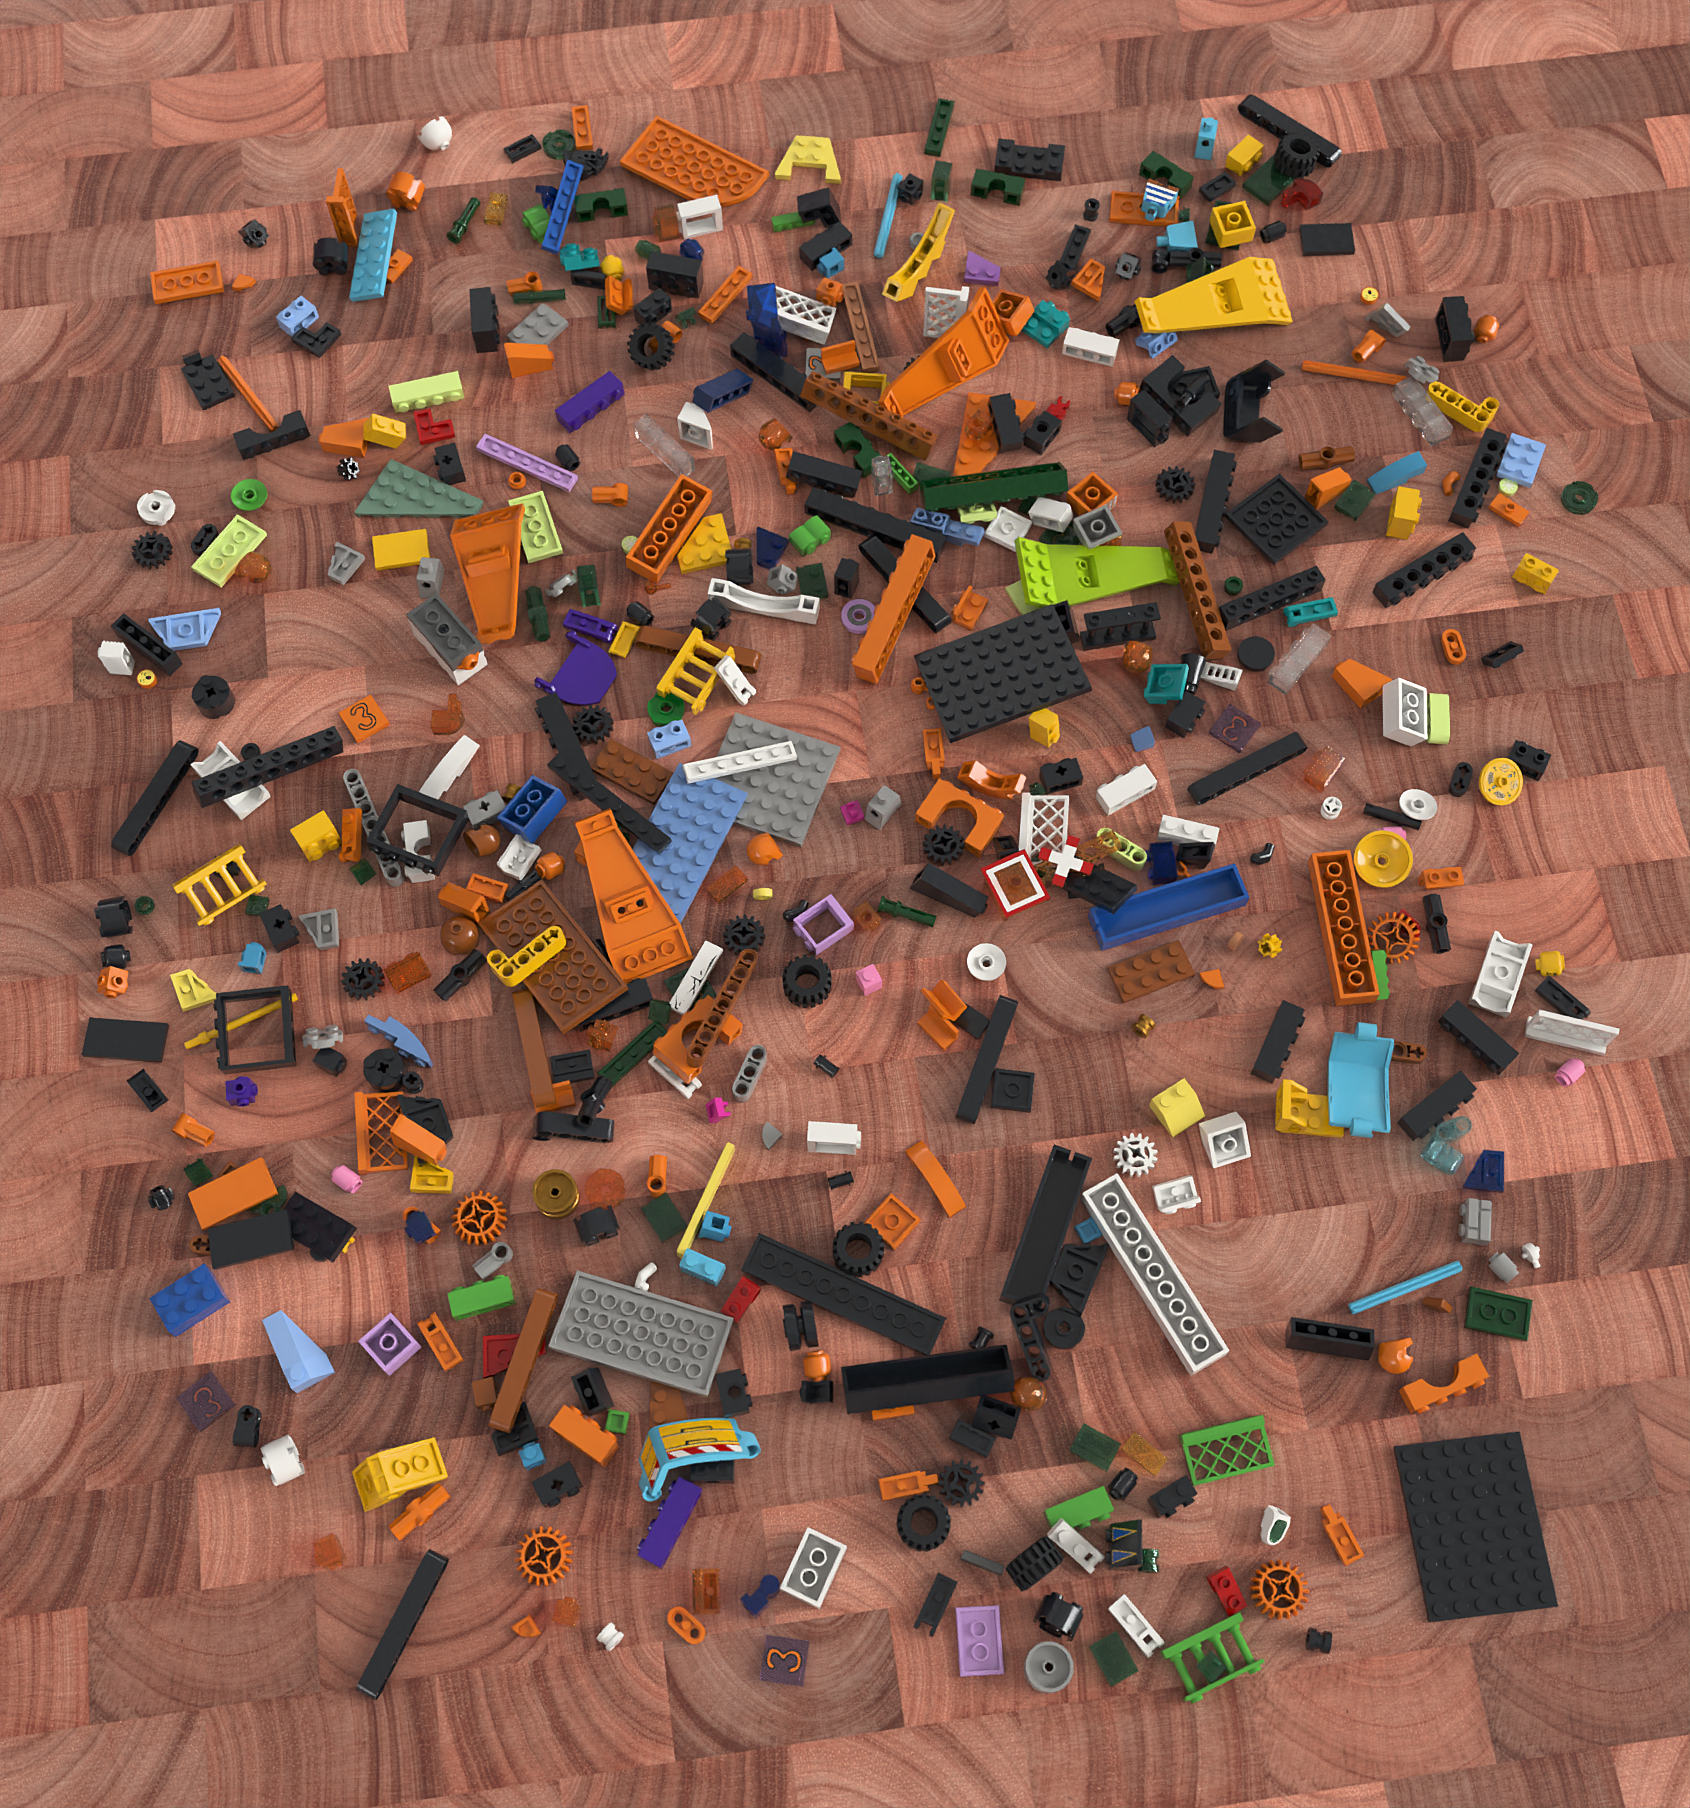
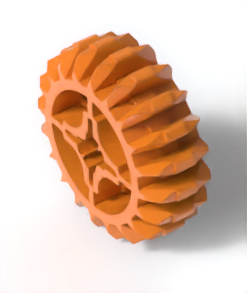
M1396 911L1392 913V917H1390L1388 912H1385L1386 919H1383L1381 915L1377 916L1380 922L1378 923L1373 920L1371 923L1376 927H1368V930L1373 932V934H1367L1368 938H1372V941H1369V945H1374V948L1371 950L1382 949L1378 944L1377 935L1386 940L1387 944L1384 952H1386L1387 958H1390V964L1394 963V958H1397L1398 964L1402 963V956L1406 961L1409 960L1407 953L1412 956L1415 954L1411 948H1419V945L1414 944V941L1418 942L1421 940L1419 937H1414L1415 934L1420 933V930L1413 931L1412 929L1417 924L1409 925L1408 923L1412 918L1408 917L1406 921L1403 920L1404 913H1401L1400 917L1397 918ZM1396 922L1392 931L1379 929L1385 923ZM1401 925L1407 929L1410 941L1400 935ZM1396 931V938H1398L1399 941L1396 942L1395 940L1394 943H1392L1390 946L1391 938L1387 935H1389V933L1390 935H1392ZM1396 944L1407 946V948L1400 953H1391V950Z
M479 1191L478 1196H476L475 1192H471V1198L464 1195L465 1202L460 1200L457 1202L460 1208H453V1211L457 1213L451 1216L452 1220L455 1221L452 1223V1227L457 1228L455 1234L461 1235L460 1239L462 1241L467 1239L469 1245L473 1241L476 1246L480 1245V1241L487 1245V1239L489 1238L494 1242L495 1238L493 1235L501 1236L498 1229H505V1225L501 1222L507 1221V1217L502 1216L507 1211L505 1208H502L504 1204L502 1201L498 1202L497 1196L491 1198L492 1194L490 1192H487L485 1196L483 1191ZM479 1204L489 1205L494 1210H481ZM472 1207V1213L465 1216L466 1212ZM478 1212H479L480 1215L482 1216V1217H481V1221H480L481 1226H480L479 1222H477ZM495 1218L491 1227L486 1230L487 1223ZM465 1226H476L479 1233L470 1232L465 1229Z
M540 1526L539 1534H537L535 1529H531L533 1536L530 1538L528 1534H524V1538L527 1539L526 1543L523 1541L518 1542L523 1549L515 1550V1553L521 1554V1557L515 1558V1562H522L517 1567V1570L522 1571L525 1569L521 1577L526 1578L530 1575L528 1583L531 1584L536 1578V1586H540L543 1580L544 1586L547 1587L549 1586V1579H551L553 1584H556L557 1579L555 1576L558 1575L561 1579L564 1578V1575L561 1573L563 1569L566 1572L570 1571L565 1564L573 1563L572 1559L567 1558V1556L573 1555V1551L566 1549L572 1544L571 1542L563 1543L567 1536L564 1534L559 1537V1529L555 1530L552 1534L553 1529L549 1526L545 1533L544 1527ZM541 1539H552L558 1543V1546L545 1548ZM535 1543L536 1553L527 1561L528 1551ZM541 1549L545 1553L549 1552V1555L546 1556L547 1563L542 1559L539 1561V1558L542 1556ZM561 1552L560 1562L553 1570L552 1560ZM541 1564L546 1569L547 1574L534 1573L530 1567Z
M1281 1559L1277 1560L1276 1566L1273 1560L1268 1561V1566L1264 1563L1261 1564L1262 1571L1259 1569L1254 1571L1259 1578H1251V1581L1256 1583V1585L1249 1587L1250 1590L1256 1591V1594L1251 1595V1599L1258 1598L1259 1602L1255 1603V1607L1257 1608L1262 1605V1614L1269 1610L1268 1618L1270 1619L1276 1613L1278 1621L1282 1620L1283 1615L1286 1620H1289L1291 1618L1290 1612L1293 1616H1297V1609L1301 1611L1304 1609L1300 1602H1308V1599L1302 1596L1309 1593L1308 1589H1303V1586L1307 1585L1308 1581L1304 1580L1301 1582L1300 1580L1304 1573L1301 1572L1297 1575L1295 1573L1298 1569L1296 1565L1289 1569V1561H1286L1283 1567ZM1271 1572L1286 1574L1281 1581L1267 1576ZM1291 1580L1293 1581L1296 1589L1295 1598L1289 1590V1584ZM1263 1582L1266 1583L1270 1590V1595L1267 1599L1263 1593ZM1275 1584L1276 1586L1283 1584V1588L1281 1589L1283 1594L1280 1593L1277 1596H1275L1277 1591ZM1278 1599L1291 1603L1287 1608L1273 1606L1274 1602Z

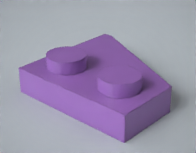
M968 251L964 282L998 286L1000 267Z

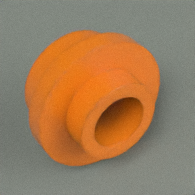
M513 472L508 478V484L512 489H521L526 484V478L520 472Z

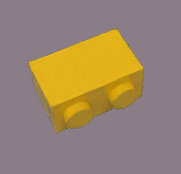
M1248 134L1227 154L1225 166L1241 177L1245 172L1250 171L1255 162H1259L1262 159L1264 145Z
M372 414L363 424V439L397 449L406 439L405 423Z
M1046 708L1033 712L1029 717L1030 738L1048 748L1052 743H1056L1060 737L1058 715Z

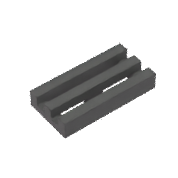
M966 1550L962 1554L961 1560L999 1576L1003 1573L1004 1565Z

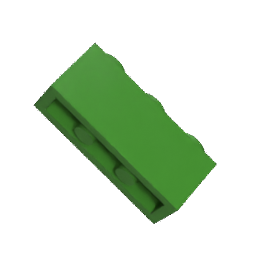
M504 1275L495 1276L492 1278V1281L474 1282L471 1287H456L452 1289V1292L447 1293L452 1317L455 1321L516 1304L511 1280L508 1276L505 1277Z
M1102 1486L1044 1510L1043 1514L1050 1530L1060 1518L1073 1529L1078 1527L1079 1530L1091 1526L1090 1522L1098 1519L1099 1522L1111 1518L1110 1513L1114 1511L1105 1487Z

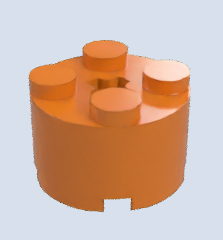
M396 172L395 175L393 174L388 185L386 196L391 200L392 206L396 208L403 206L409 211L415 212L425 191L423 182L420 180L417 182L413 179L414 176L409 173Z

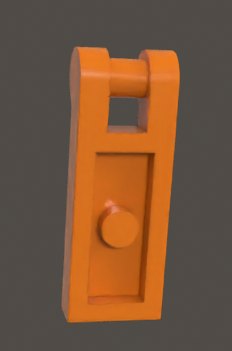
M362 809L342 810V850L339 853V860L342 863L349 861L358 862L361 859Z
M436 1312L430 1314L428 1319L417 1322L445 1372L464 1361ZM435 1324L437 1328L429 1331L428 1328Z

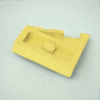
M190 969L170 975L183 1012L216 1000V992L212 991Z

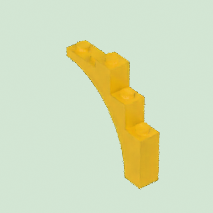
M942 203L937 204L933 217L918 246L901 269L887 279L882 295L896 302L913 296L918 280L927 276L932 260L940 258L945 245L944 239L955 212L954 209Z

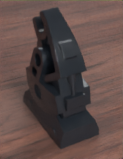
M601 148L595 152L578 150L571 153L568 150H562L565 166L567 160L584 166L580 177L581 181L589 179V176L592 174L597 176L604 169L609 159L608 152L605 155H601L603 154Z

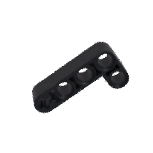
M542 1111L538 1112L533 1119L532 1139L548 1141L551 1137L611 1143L613 1142L615 1121L595 1118L592 1126L585 1127L578 1124L576 1120L578 1115Z
M1036 1293L1014 1301L1010 1310V1317L1031 1374L1035 1380L1040 1382L1046 1381L1050 1377L1052 1369L1050 1358L1035 1318L1047 1313L1050 1305V1299L1044 1293ZM1040 1300L1044 1302L1045 1307L1037 1308L1034 1302ZM1022 1307L1025 1310V1314H1017L1015 1308ZM1030 1327L1033 1333L1025 1334L1022 1328ZM1035 1346L1039 1348L1040 1352L1034 1354L1029 1348ZM1039 1360H1041V1361H1040L1041 1368H1042V1369H1046L1045 1372H1042V1370H1038V1368H1039Z

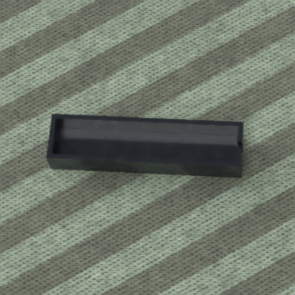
M1053 1145L999 1301L1012 1305L1014 1301L1036 1293L1046 1294L1092 1161L1091 1157L1075 1152L1071 1161L1068 1160L1071 1150ZM1042 1301L1034 1302L1037 1308H1041Z
M1007 1344L841 1367L847 1414L1015 1391L1014 1372Z

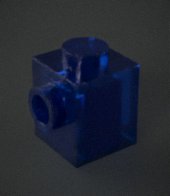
M418 1210L408 1216L409 1219L405 1221L407 1226L404 1228L409 1238L413 1237L417 1244H421L437 1235L429 1217L424 1211L420 1213Z

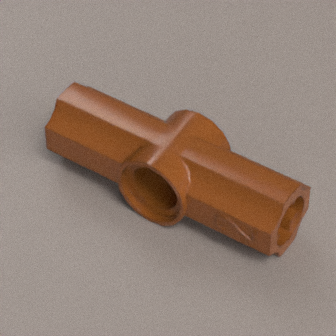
M1325 446L1321 451L1298 455V464L1301 470L1318 467L1327 470L1332 465L1350 463L1355 460L1354 448L1351 446L1340 448Z

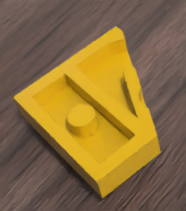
M417 1156L414 1157L410 1184L411 1193H452L454 1179L452 1171L441 1168L438 1164L435 1166L429 1162L420 1167Z

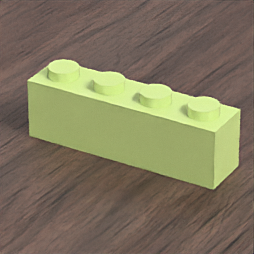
M458 371L389 386L395 413L464 399Z

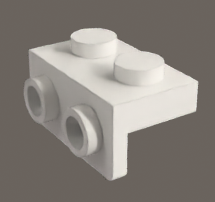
M516 834L503 855L499 858L497 866L505 875L521 881L542 849L535 844L524 841L521 835Z
M1191 1175L1152 1186L1157 1208L1165 1214L1175 1213L1178 1208L1182 1207L1192 1208L1196 1206V1203L1201 1202L1200 1197L1197 1196Z

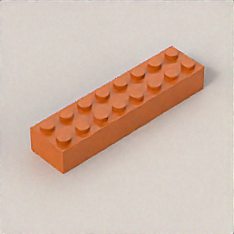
M913 534L904 544V552L897 559L896 570L891 572L889 577L890 583L887 588H884L881 595L882 600L874 609L875 615L873 620L868 622L867 633L865 637L862 636L860 639V648L857 653H854L851 660L856 676L876 685L935 559L932 541Z
M1350 850L1312 853L1308 860V867L1336 1006L1374 1003L1380 994Z

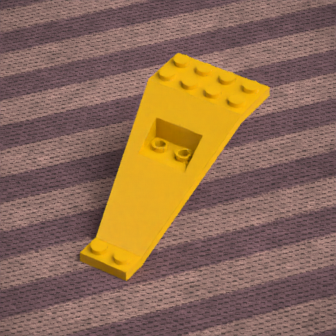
M1248 257L1156 297H1139L1135 300L1144 333L1157 334L1263 323L1289 325L1293 322L1280 284L1281 281L1278 278L1273 259Z

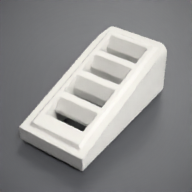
M1206 662L1200 679L1235 691L1243 670ZM1209 669L1213 670L1211 676L1207 675ZM1216 671L1220 672L1219 677H1215Z

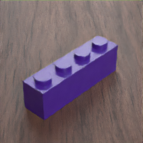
M608 371L555 409L557 421L569 433L578 430L585 422L592 420L596 414L607 409L614 401L622 398L625 394L623 383L611 371Z
M681 1477L677 1481H672L668 1489L670 1495L667 1500H662L658 1508L660 1513L657 1519H652L647 1531H649L646 1540L642 1539L637 1547L640 1558L660 1569L663 1568L703 1492L702 1488Z

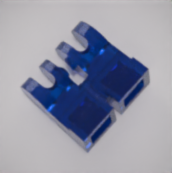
M766 1575L762 1578L760 1587L751 1596L746 1593L740 1599L741 1604L755 1619L769 1607L768 1600L778 1595L780 1590L779 1580L774 1575Z

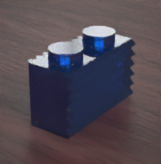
M1173 842L1150 843L1148 850L1145 851L1147 854L1146 862L1150 863V868H1148L1149 879H1152L1153 885L1176 882L1178 874Z

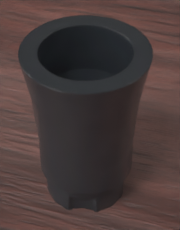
M1193 653L1181 655V664H1187L1189 667L1184 693L1187 691L1193 695L1196 694L1206 663V659L1201 655Z

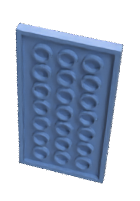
M681 763L675 769L648 820L668 835L672 842L660 855L639 839L632 849L680 924L748 796V793L715 778L687 784ZM638 900L636 905H641L643 901Z

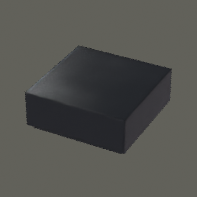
M199 350L182 355L185 365L202 359Z

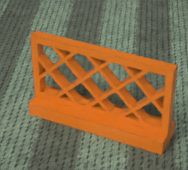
M338 168L333 196L326 197V204L339 243L342 244L343 241L348 247H357L358 239L354 230L357 211L344 169Z
M403 1091L373 1094L354 1093L359 1176L373 1172L408 1170L407 1151L403 1150L402 1153L399 1151L401 1148H396L388 1142L391 1139V1134L385 1139L378 1133L384 1125L389 1129L392 1128L388 1121L394 1114L397 1117L400 1115L397 1112L399 1109L403 1115L400 1104L395 1109L387 1104L390 1098H397L399 1094L404 1095ZM376 1099L381 1104L373 1111L367 1106V1100ZM383 1106L392 1112L385 1120L377 1114ZM373 1116L382 1122L376 1130L368 1125ZM375 1135L383 1141L377 1149L369 1144V1141ZM385 1144L394 1150L388 1158L379 1153ZM398 1153L403 1158V1165H394L389 1160ZM375 1155L384 1160L378 1167H371L370 1160Z

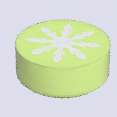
M1506 478L1502 479L1498 486L1499 492L1507 497L1514 495L1518 488L1517 482Z
M627 536L623 539L622 549L626 554L629 553L637 541V537Z

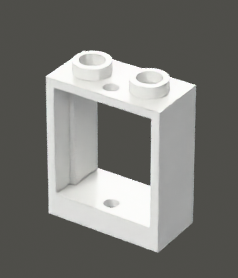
M717 195L677 204L678 211L675 212L678 223L676 224L678 233H682L683 239L723 230L722 210ZM712 213V217L686 223V219Z
M809 1121L807 1136L808 1152L856 1155V1149H860L861 1131H857V1124Z

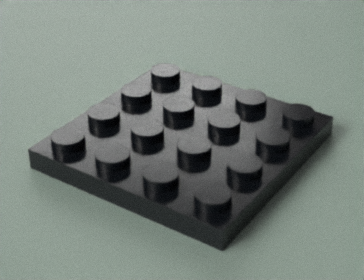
M1280 474L1225 515V518L1273 565L1277 564L1326 527L1329 522Z

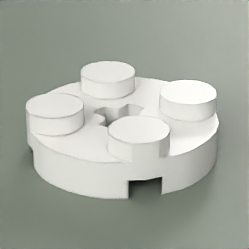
M161 490L153 491L154 493L149 495L148 493L144 494L137 504L142 520L151 525H165L175 512V504L170 495ZM158 505H159V507H160V508L157 509V510H154V509L152 508L153 506H154V507H157Z

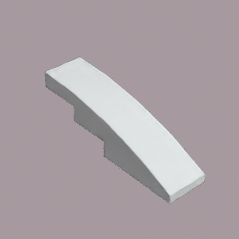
M463 735L437 765L419 792L439 799L443 791H448L456 776H461L480 745L466 735Z

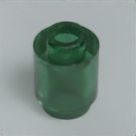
M639 240L635 247V252L638 253V256L649 260L651 251L662 253L660 246L647 240Z

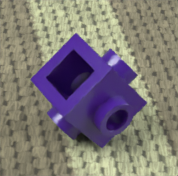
M240 1076L236 1080L225 1081L226 1100L231 1106L245 1107L249 1103H255L258 1088L250 1078Z

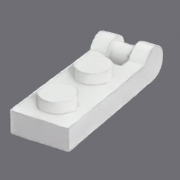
M725 655L714 667L736 700L745 706L749 697H753L757 691L749 684L732 658Z
M653 1056L648 1061L650 1066L687 1099L693 1095L692 1092L695 1089H699L702 1086V1083L695 1077L685 1087L683 1085L684 1081L656 1056Z
M1062 1518L1047 1533L1049 1538L1090 1574L1095 1570L1094 1566L1099 1561L1102 1562L1105 1559V1556ZM1090 1552L1092 1556L1087 1561L1084 1557Z
M1125 1594L1108 1608L1147 1658L1153 1655V1651L1157 1647L1161 1648L1165 1644ZM1147 1635L1152 1639L1148 1644L1143 1641V1638Z

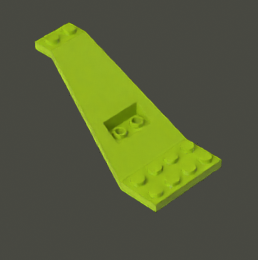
M1022 537L1014 540L1024 599L1027 605L1043 608L1067 600L1070 606H1075L1160 582L1175 586L1180 583L1170 550L1166 548L1096 546L1088 549L1084 545L1044 544Z

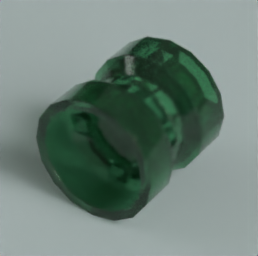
M1142 1549V1566L1138 1568V1572L1159 1573V1565L1157 1564V1559L1159 1558L1158 1549Z

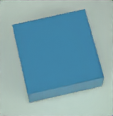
M1092 1217L1074 1226L1083 1244H1088L1102 1236Z

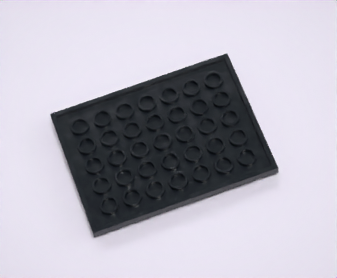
M1053 604L914 655L950 743L1092 691L1090 682Z
M1520 1431L1393 1447L1428 1623L1559 1607Z

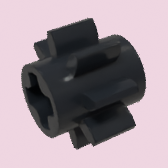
M351 457L340 459L341 464L336 466L338 476L344 477V480L357 478L355 474L360 472L358 462L352 461Z
M160 1185L150 1191L148 1202L152 1209L157 1206L159 1211L165 1210L173 1204L171 1200L174 1199L173 1196L175 1195L171 1187L165 1189L164 1185Z

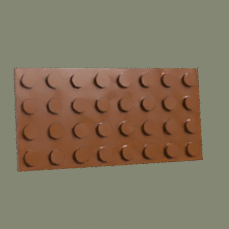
M542 880L478 922L479 927L496 949L502 951L508 959L549 927L558 926L561 928L566 939L565 947L522 980V982L563 1035L628 990L625 982Z

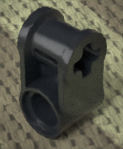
M244 1405L239 1409L233 1434L234 1446L257 1447L262 1418L258 1408ZM253 1413L252 1417L246 1418L247 1414Z

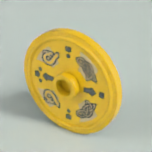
M1496 758L1489 761L1481 770L1479 787L1483 797L1488 802L1494 805H1507L1515 801L1521 793L1523 786L1522 773L1517 764L1512 760Z

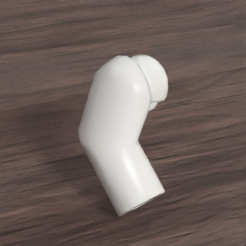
M650 1262L638 1273L635 1288L643 1291L649 1289L646 1280L657 1271L654 1263Z

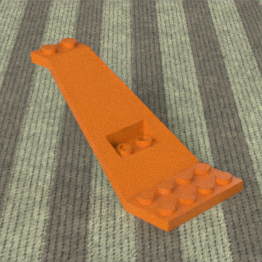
M979 287L967 311L885 388L878 401L880 406L903 417L905 414L998 364L1009 343V338L986 287Z
M523 503L456 519L450 533L478 628L476 638L481 644H491L500 639L508 640L515 633L521 525L525 513Z
M609 808L574 822L583 847L606 952L613 969L625 984H629L636 978L643 979L693 959L680 922L619 830L612 810ZM638 900L643 901L641 905H636V902ZM620 907H624L623 912H618Z

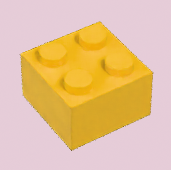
M1245 201L1212 208L1209 222L1220 248L1253 241L1256 227Z
M1398 486L1390 505L1386 536L1408 540L1410 533H1414L1415 524H1418L1420 513H1417V511L1420 509L1422 498L1419 497L1420 490Z
M324 810L290 829L309 862L320 859L323 854L337 849L342 844L338 832Z

